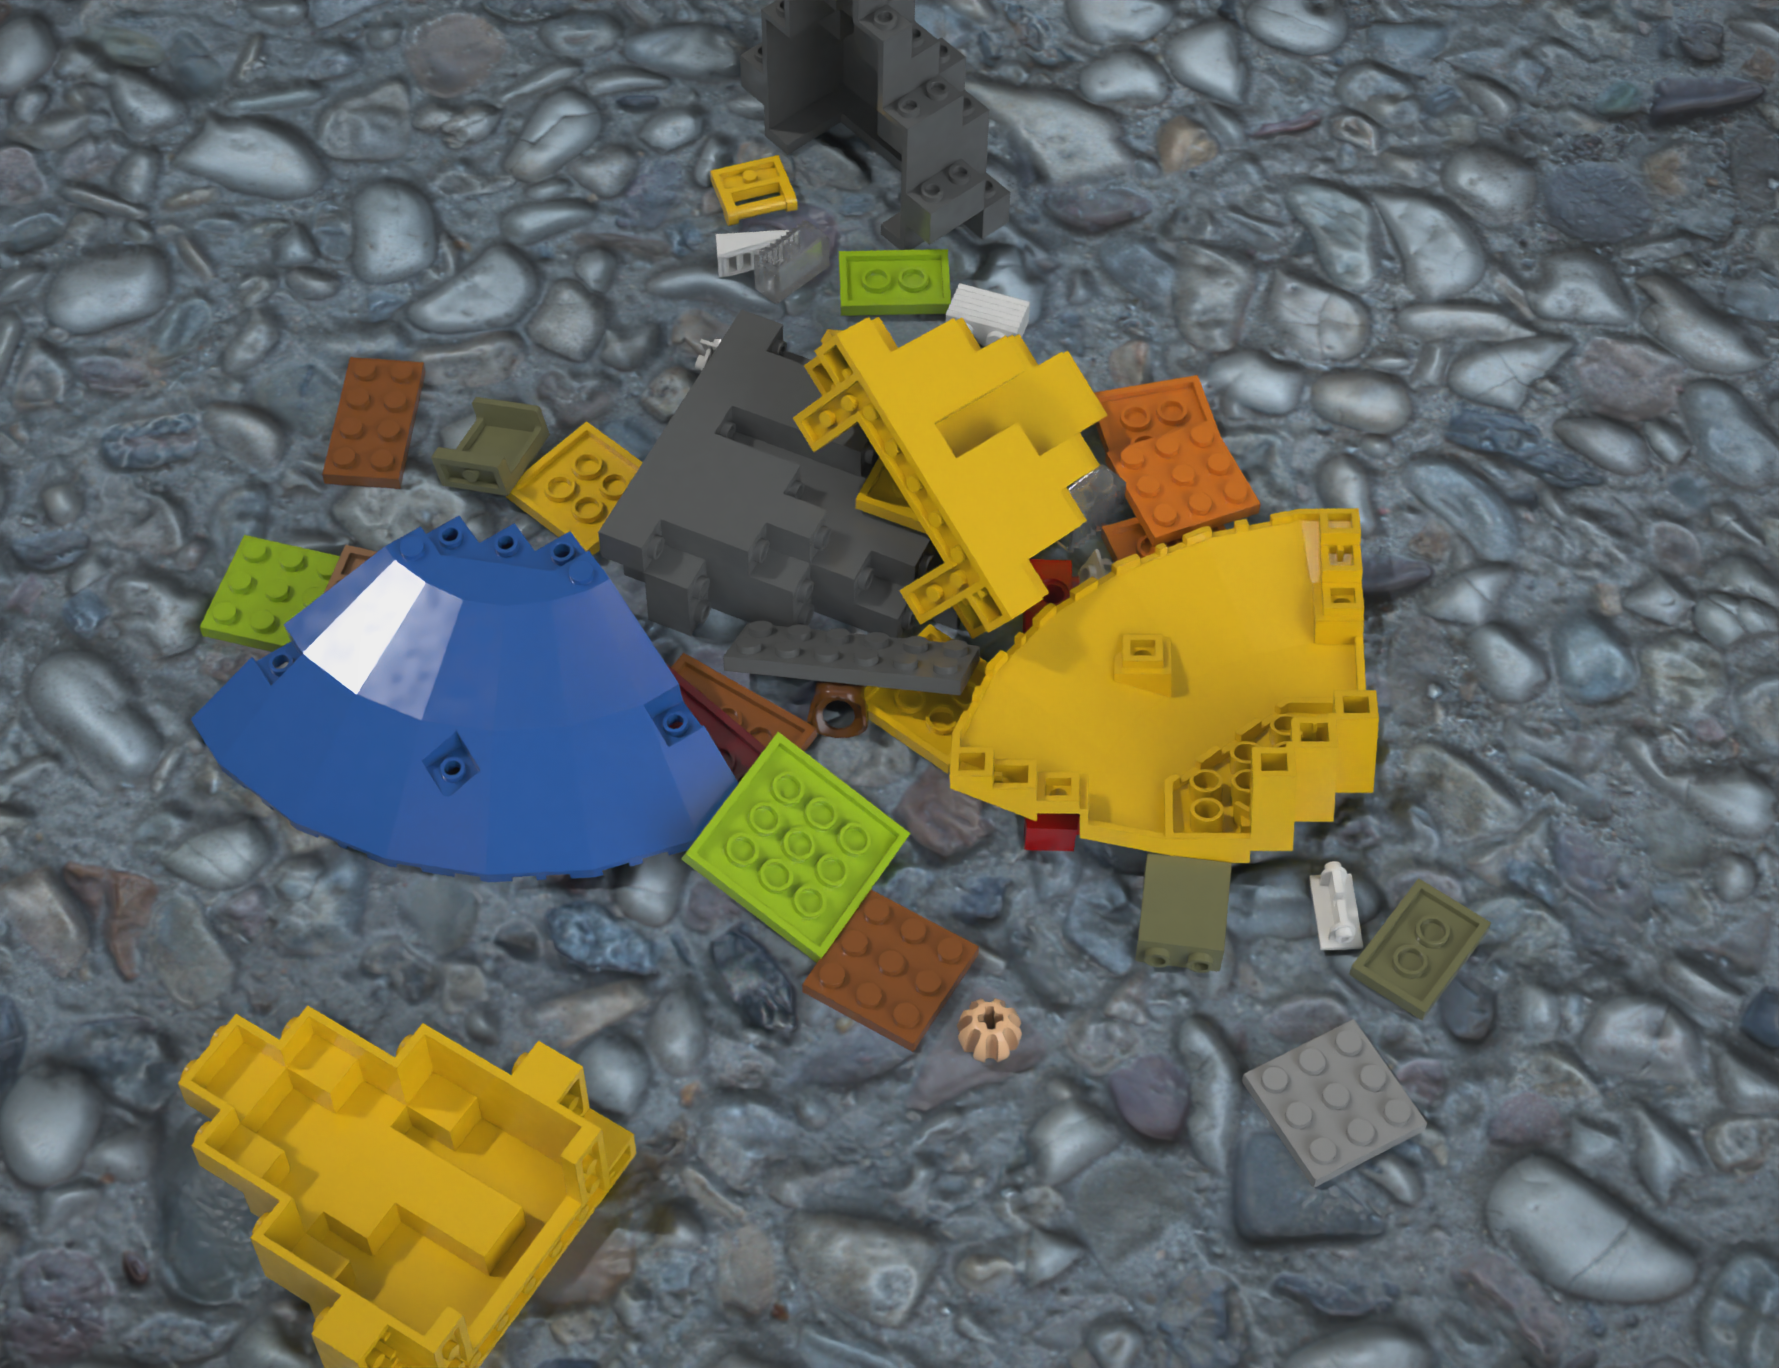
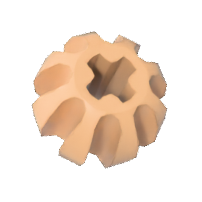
M980 998L971 1002L968 1010H963L957 1024L958 1031L960 1032L958 1040L964 1052H974V1060L985 1063L986 1059L992 1058L996 1062L1007 1059L1010 1051L1016 1050L1022 1036L1021 1029L1019 1028L1021 1021L1014 1008H1005V1001L994 998L992 1002H986Z

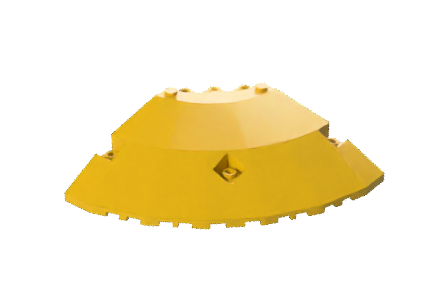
M1359 508L1295 509L1270 514V521L1249 525L1247 519L1234 521V528L1212 532L1210 526L1201 527L1183 534L1181 543L1168 548L1164 543L1155 546V553L1140 558L1137 554H1133L1111 564V572L1102 578L1096 579L1092 576L1071 589L1070 598L1057 606L1052 603L1046 605L1032 619L1033 626L1025 634L1018 632L1014 636V645L1007 652L1000 650L987 663L985 677L981 685L975 687L972 693V702L967 712H962L952 732L950 789L1037 821V813L1080 814V838L1169 856L1228 863H1250V851H1293L1294 822H1334L1335 793L1374 792L1379 713L1376 690H1366L1363 641V567L1360 546L1361 526Z

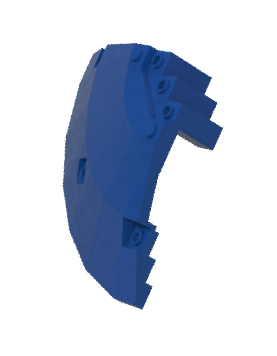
M460 516L451 519L427 534L420 526L375 553L284 624L291 642L257 661L251 657L191 718L195 729L221 770L243 788L247 787L260 797L262 802L271 810L275 809L288 819L290 824L297 830L317 838L319 835L337 842L339 847L348 849V847L365 853L369 859L390 867H397V864L421 867L422 872L452 877H455L456 873L477 876L483 882L513 881V877L536 876L537 880H547V875L570 874L571 878H592L603 875V870L629 863L630 867L643 863L642 859L667 851L669 856L687 851L738 785V781L705 726H701L684 703L679 683L611 579L589 550L585 552L571 531L535 551L515 523L479 543ZM288 662V665L285 668L277 669V667ZM676 722L683 723V725L677 729H672L669 727L670 725ZM456 767L460 768V771L455 775L447 774Z

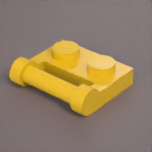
M779 155L710 171L711 183L723 209L728 226L739 224V220L784 209L786 212L798 209L795 192ZM776 192L780 193V196L735 205V202Z

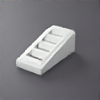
M789 230L716 234L719 278L737 275L790 260ZM779 244V249H772V246Z

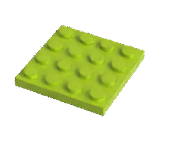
M777 732L681 860L817 963L819 959H822L911 833L789 739Z

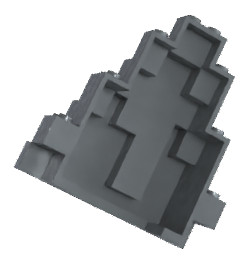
M776 0L761 9L762 42L740 55L741 86L764 105L765 136L789 155L841 122L901 172V211L881 224V235L899 250H912L924 241L930 245L962 223L978 237L984 239L1009 222L1011 192L986 173L990 109L965 90L966 56L942 37L939 39L934 37L915 21V0Z
M741 310L598 531L601 557L622 564L624 575L645 583L648 620L689 636L693 634L699 623H705L712 608L749 623L768 621L772 625L785 627L798 624L808 626L814 612L869 633L882 632L889 637L900 638L905 629L911 630L916 617L899 590L945 562L926 533L855 509L856 497L877 462L879 455L859 423L823 448L813 452L793 420L794 416L822 397L804 367L811 359L786 351L787 343L783 341V324ZM953 607L930 619L955 630L958 629L961 623Z

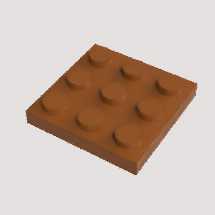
M870 890L822 959H819L802 984V992L914 1052L977 958L979 946Z

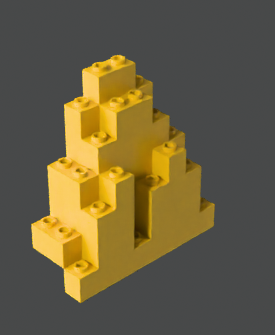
M868 317L837 333L814 350L817 356L805 364L804 367L822 397L793 417L809 446L815 452L859 423L945 562L899 590L919 624L921 625L948 608L953 607L969 635L974 639L986 631L989 633L1043 600L1042 597L1049 592L1029 559L1087 521L1067 486L1100 466L1080 432L1108 416L1069 351L1060 352L1038 365L1020 334L1009 337L1005 335L981 349L962 317L958 320L952 318L899 348L880 317L873 320Z
M307 1005L298 1017H293L287 1022L280 1039L240 1015L235 1014L227 1025H222L215 1031L209 1046L201 1056L186 1065L178 1085L186 1104L212 1119V1121L205 1122L199 1128L191 1145L199 1166L243 1192L250 1212L259 1217L254 1225L250 1239L266 1277L310 1304L315 1318L311 1335L324 1368H479L637 1154L635 1138L632 1132L589 1107L583 1066L538 1041L529 1053L524 1052L518 1057L512 1068V1075L424 1023L420 1025L413 1035L409 1034L401 1041L396 1051V1057Z

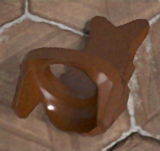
M818 681L816 683L815 695L810 704L807 722L817 728V733L828 737L850 738L865 732L869 724V713L864 697V685ZM837 700L848 703L854 710L855 716L852 723L845 728H835L827 724L823 718V709L828 703Z

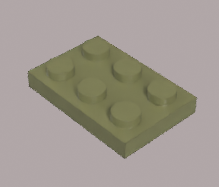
M1418 878L1353 963L1349 975L1423 1021L1485 937L1491 922Z

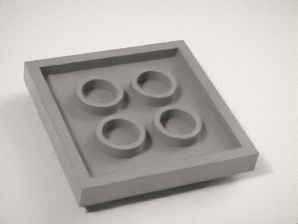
M1354 1019L1243 1075L1242 1083L1313 1188L1425 1131L1427 1125L1426 1120Z

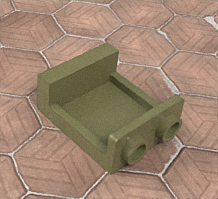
M475 397L472 406L476 414V421L456 449L438 447L431 456L442 486L508 496L550 433L541 408L537 405Z
M1147 853L1142 886L1143 894L1135 956L1136 961L1145 962L1152 967H1184L1198 973L1220 971L1225 948L1232 863Z

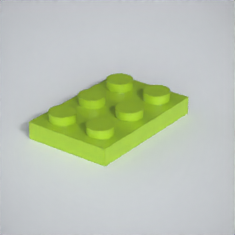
M948 249L839 251L841 316L946 314L949 304H951Z

